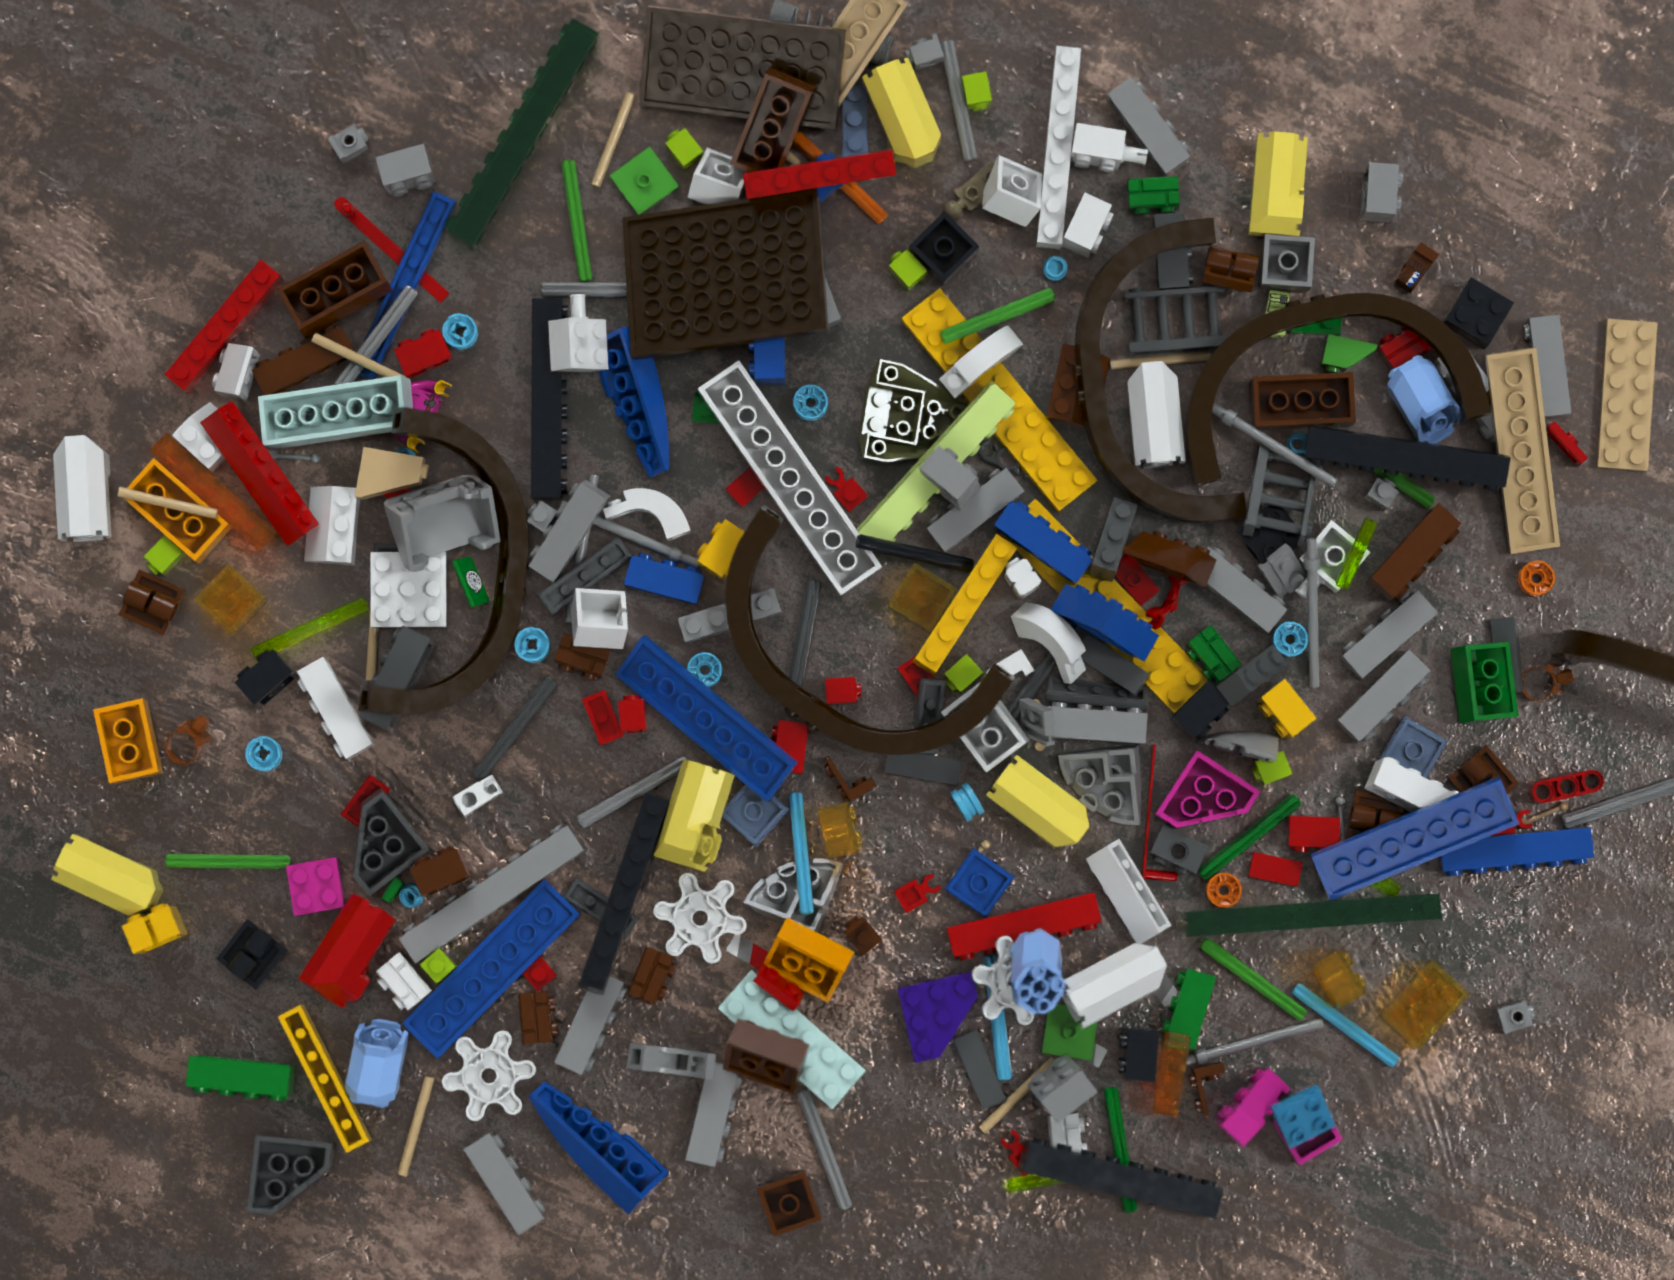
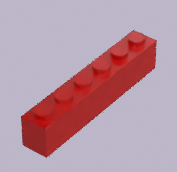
M893 149L745 172L743 178L747 199L893 176L897 174Z
M260 259L164 375L189 394L220 357L222 349L227 348L228 343L235 339L284 279L280 274Z
M233 401L220 407L200 422L287 546L319 525Z
M1095 892L946 929L953 958L959 956V960L963 961L975 958L974 952L984 951V955L996 953L995 943L1001 936H1008L1015 943L1020 933L1034 932L1035 929L1041 928L1049 934L1057 933L1058 937L1073 934L1072 929L1082 927V931L1096 929V923L1102 922Z

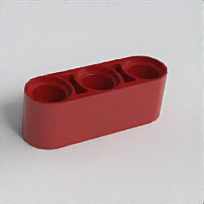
M1588 770L1541 780L1530 786L1528 795L1534 803L1544 804L1599 791L1603 787L1604 778L1599 771ZM1587 775H1592L1596 779V786L1593 789L1588 788L1585 784ZM1563 780L1569 781L1572 785V790L1569 794L1561 791L1560 785ZM1539 785L1544 786L1547 790L1545 799H1540L1536 795V788Z

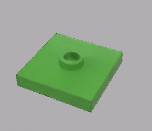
M650 147L610 175L612 181L638 215L644 214L679 188V185Z
M1056 1004L1054 1009L1047 1012L1041 1053L1064 1056L1067 1053L1072 1058L1092 1060L1097 1022L1081 1030L1079 1025L1082 1021L1075 1022L1066 1005Z

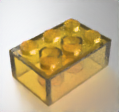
M1432 959L1428 960L1378 1016L1415 1050H1420L1465 1001L1470 993Z

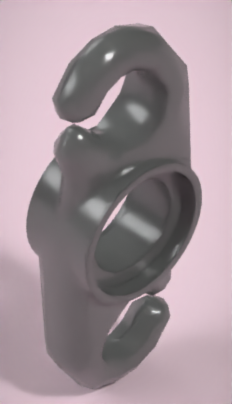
M984 440L979 444L981 447L977 453L981 460L1000 470L1007 468L1017 476L1021 475L1020 465L1015 459L1011 466L1001 464L1000 455L1009 453L1006 447L1004 448L997 443H993L994 452L992 455L987 456L984 453V448L991 445V441ZM1024 473L1023 478L1029 479L1028 475Z

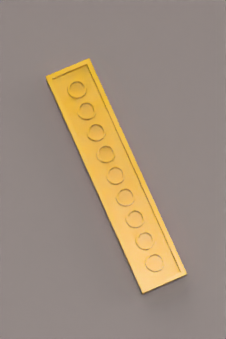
M940 288L901 318L902 323L944 374L958 360L983 341L975 332L947 344L942 342L940 338L942 330L964 322L966 319ZM999 363L982 375L961 395L970 404L984 387L992 381L1016 403L1013 406L1014 412L1006 420L1002 418L996 424L998 429L994 435L1007 448L1010 455L1018 462L1023 471L1054 509L1060 512L1098 480L1049 420L1046 419L1044 414L1003 364Z
M1036 498L1028 505L1031 515L1036 518L1038 515L1042 516L1051 523L1049 526L1055 532H1058V530L1063 531L1071 537L1069 542L1076 547L1079 546L1077 540ZM999 533L1004 539L1018 547L1016 552L1023 559L1028 560L1032 568L1058 595L1065 584L1076 587L1078 584L1088 589L1091 595L1095 591L1107 598L1106 601L1112 598L1124 605L1122 610L1128 609L1138 615L1137 620L1142 619L1148 623L1151 622L1152 618L1146 617V611L1114 579L1111 582L1089 574L1092 562L1076 585H1073L1002 533ZM1161 627L1156 630L1151 629L1159 637L1145 662L1105 642L1110 649L1150 674L1145 685L1173 714L1208 681L1201 672L1202 669L1194 663Z

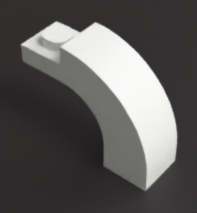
M1007 325L970 350L939 380L952 396L956 398L982 375L997 364L1008 359L1024 344Z
M645 488L625 490L623 493L626 501L621 502V499L607 503V508L603 509L607 520L636 511L650 513L662 524L668 541L691 533L687 519L680 507L671 498L655 490Z
M1027 602L1011 616L1018 637L1033 639L1050 651L1064 683L1072 684L1086 670L1081 657L1086 651L1084 644L1075 630L1061 616L1044 606Z

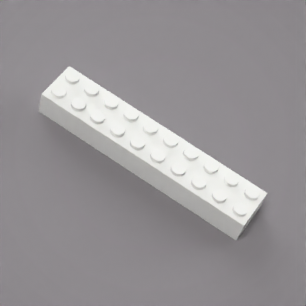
M739 360L698 388V393L840 597L882 569L881 564L872 551L856 547V538L860 535Z

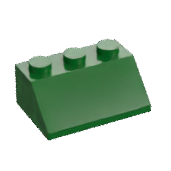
M1509 642L1466 645L1450 649L1460 724L1519 717Z

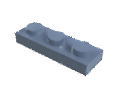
M855 83L842 102L843 157L868 153L867 91L863 83Z

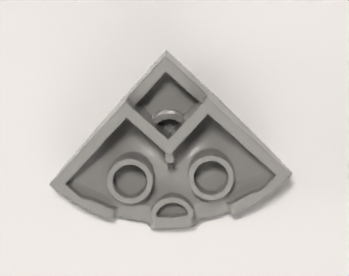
M1246 730L1226 731L1204 736L1200 740L1197 738L1196 744L1237 756H1248L1272 763L1277 758L1279 738L1277 735Z
M1138 745L1107 747L1058 755L1061 771L1067 785L1072 786L1079 796V801L1092 812L1097 811L1107 816L1109 821L1119 824H1141V774Z
M812 858L809 862L814 909L812 914L802 915L800 913L795 861L776 868V872L766 879H760L748 893L743 903L755 912L780 925H783L788 917L818 933L833 898L843 863L820 858Z

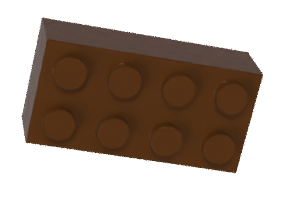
M769 67L760 85L730 165L747 172L785 166L816 86Z
M365 240L277 288L305 339L393 291Z
M1353 372L1255 376L1250 380L1252 426L1258 430L1308 428V425L1342 427L1353 426L1356 423Z
M1438 503L1370 576L1366 583L1387 602L1393 598L1397 601L1410 588L1407 583L1410 580L1414 582L1424 573L1426 568L1423 565L1426 562L1430 564L1443 552V549L1440 548L1443 543L1448 545L1460 533L1457 528L1461 522Z

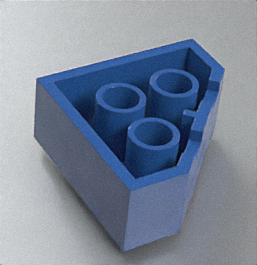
M1068 584L1064 585L1051 609L1053 612L1073 625L1076 624L1088 631V633L1100 640L1119 648L1120 651L1145 662L1159 637L1158 634L1151 630V624L1142 619L1137 620V614L1128 609L1122 610L1124 605L1112 598L1106 601L1107 598L1095 591L1091 595L1088 589L1078 584L1076 587Z

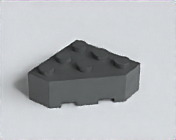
M382 787L361 802L352 871L357 883L368 896H371L411 865L413 861L429 851L428 845Z
M262 1134L256 1135L247 1212L272 1215L281 1210L332 1168L335 1142Z

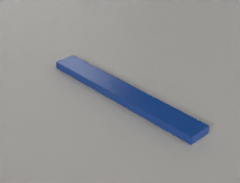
M433 191L391 281L390 286L393 291L385 295L365 340L405 286L408 285L415 291L417 290L457 203L455 200ZM406 311L370 358L371 360L382 365ZM364 367L359 376L371 380L376 379L377 373Z

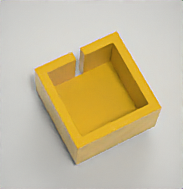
M726 519L723 523L718 522L710 533L712 535L709 544L704 542L696 554L697 558H699L697 560L699 566L723 582L727 578L731 559L737 544L744 534L743 530Z
M1286 679L1279 682L1257 700L1259 704L1257 709L1264 718L1270 717L1274 722L1273 729L1280 738L1286 737L1287 740L1291 739L1316 719Z
M162 903L150 908L151 913L148 915L139 913L126 919L128 923L122 925V928L133 954L146 953L188 934L177 906H169Z

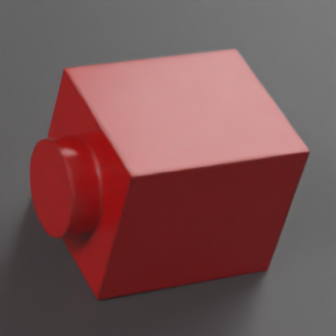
M855 677L825 679L827 705L857 704V698H862L861 682L856 683Z

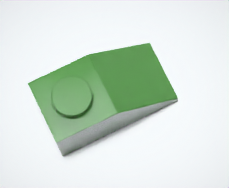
M1328 334L1325 338L1320 367L1325 368L1327 373L1345 372L1373 354L1378 344Z

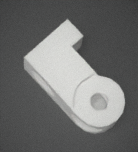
M1022 649L997 663L998 666L1013 676L1021 671L1025 677L1034 672Z
M491 775L456 794L452 800L463 818H466L483 805L498 797L503 791L494 776Z

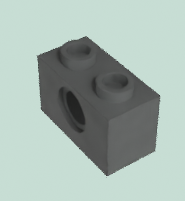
M1161 825L1149 853L1154 855L1152 860L1165 866L1169 862L1176 866L1175 871L1189 876L1190 873H1197L1209 846L1165 825ZM1174 845L1183 847L1184 856L1181 859H1175L1171 855V848Z

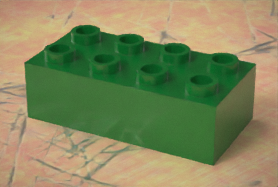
M190 1055L186 1086L192 1087V1092L211 1093V1089L218 1090V1095L232 1096L236 1095V1092H243L242 1097L258 1099L264 1094L268 1095V1100L283 1101L287 1100L289 1096H294L297 1065Z

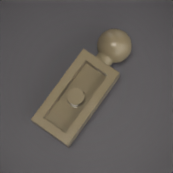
M991 161L955 191L954 196L958 200L947 202L943 207V212L945 211L953 220H957L962 216L964 207L971 213L982 204L983 190L994 163Z

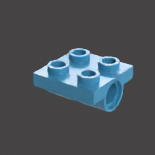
M1317 1084L1271 1106L1273 1117L1290 1149L1335 1127L1330 1111Z

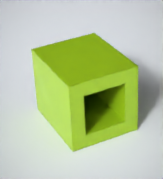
M987 71L962 76L967 109H973V112L987 110L988 106L992 105Z
M686 128L682 131L677 129L667 137L666 148L684 171L703 157V150Z
M908 249L903 253L899 250L889 259L891 262L889 265L890 272L908 291L927 275L926 268Z
M164 535L144 557L149 561L146 566L156 575L160 572L166 576L186 553Z
M966 654L944 673L946 686L953 693L957 690L961 694L983 674V671Z
M1284 751L1278 752L1276 761L1272 763L1261 760L1253 762L1254 768L1251 769L1256 783L1261 782L1262 786L1293 774Z
M438 948L420 964L436 984H440L458 967L442 948Z

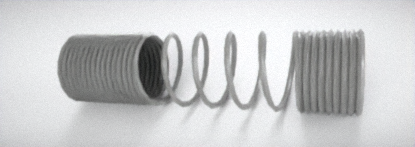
M775 0L768 20L796 23L799 7L782 0ZM810 9L808 10L802 24H805V22L806 25L809 24L811 14ZM823 13L820 14L815 26H818V24L819 26L822 25ZM835 17L832 19L829 25L830 28L835 23ZM887 35L869 62L880 66L887 63L894 40L893 36Z

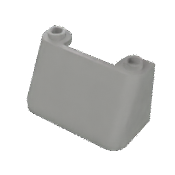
M461 475L389 498L384 502L385 513L404 567L410 572L423 570L429 563L428 557L469 543L478 549L484 550L491 548L493 544L501 542L492 487L474 475Z

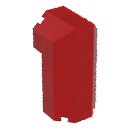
M353 893L298 978L299 981L329 1003L340 1008L347 1006L345 1002L349 1000L355 1002L362 995L369 984V976L366 975V970L369 971L370 962L396 923L395 919L378 906H372L368 900Z

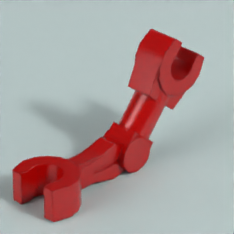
M1168 575L1172 586L1167 599H1165L1161 607L1156 606L1148 609L1146 612V617L1152 618L1151 622H1149L1152 625L1151 629H1159L1165 621V616L1169 612L1176 611L1180 586L1186 584L1187 581Z

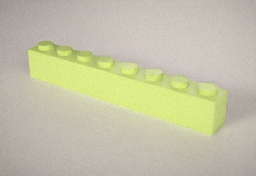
M990 381L856 530L861 535L895 542L897 533L900 530L904 532L913 522L911 518L917 511L921 513L930 504L928 499L934 493H940V489L920 473L919 467L938 446L944 450L947 447L958 456L957 461L964 466L962 462L968 455L972 457L978 452L981 447L979 443L985 437L988 439L998 429L996 424L1002 418L1006 420L1014 412L1013 406L1016 403L994 382Z

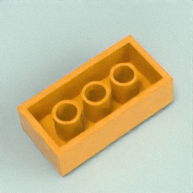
M155 458L148 463L127 487L136 491L210 507ZM124 498L198 564L207 557L232 528L219 514L217 519Z

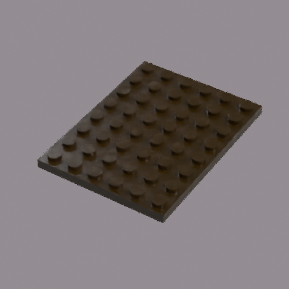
M817 188L622 217L630 352L633 360L829 332L819 192Z

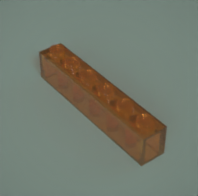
M167 432L149 450L209 506L218 509V514L261 553L265 554L279 539V534Z

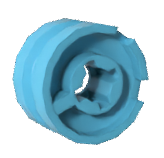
M457 313L449 316L442 327L443 337L453 349L467 350L478 339V327L467 314ZM460 327L465 329L463 337L456 334V330Z
M814 384L802 386L797 390L793 398L794 410L801 419L816 421L825 415L828 408V397L819 386ZM808 398L816 401L814 407L806 405Z
M1294 621L1279 625L1272 635V645L1286 658H1292L1301 654L1308 644L1306 629ZM1293 635L1294 643H1286V636Z
M524 628L518 633L514 642L515 651L518 656L529 663L541 662L550 652V640L546 633L539 628ZM532 640L537 643L535 650L528 648V643Z
M702 652L696 654L690 659L687 670L707 687L715 686L722 677L723 669L721 662L711 653ZM705 665L710 669L707 675L700 673V668Z
M259 736L248 743L245 757L252 768L261 772H269L275 770L280 765L283 759V751L281 745L276 740L267 736ZM263 749L269 751L265 759L260 757V751Z
M966 782L961 785L962 788L958 791L956 789L951 791L950 795L966 822H969L973 819L974 815H981L985 811Z

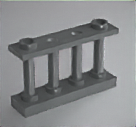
M1205 283L1203 287L1158 291H1144V288L1129 289V293L1124 294L1123 300L1124 302L1132 301L1135 338H1133V342H1129L1127 345L1128 356L1216 350L1229 337V335L1222 336V332L1219 330L1217 295H1223L1225 287ZM1207 296L1210 333H1207V337H1198L1195 334L1192 297ZM1182 298L1185 331L1182 339H1173L1170 335L1167 299ZM1157 299L1160 336L1157 337L1158 340L1148 341L1144 332L1142 301Z
M1259 442L1242 535L1252 537L1255 528L1262 526L1298 534L1297 546L1302 547L1304 539L1310 538L1312 524H1309L1308 520L1316 477L1309 474L1308 480L1271 473L1269 469H1266L1267 462L1271 463L1272 460L1295 464ZM1311 462L1312 464L1322 469V464ZM1269 482L1306 490L1304 502L1267 495L1265 491H1262L1263 484H1268ZM1266 504L1302 512L1301 523L1297 524L1263 517V514L1258 513L1259 506Z

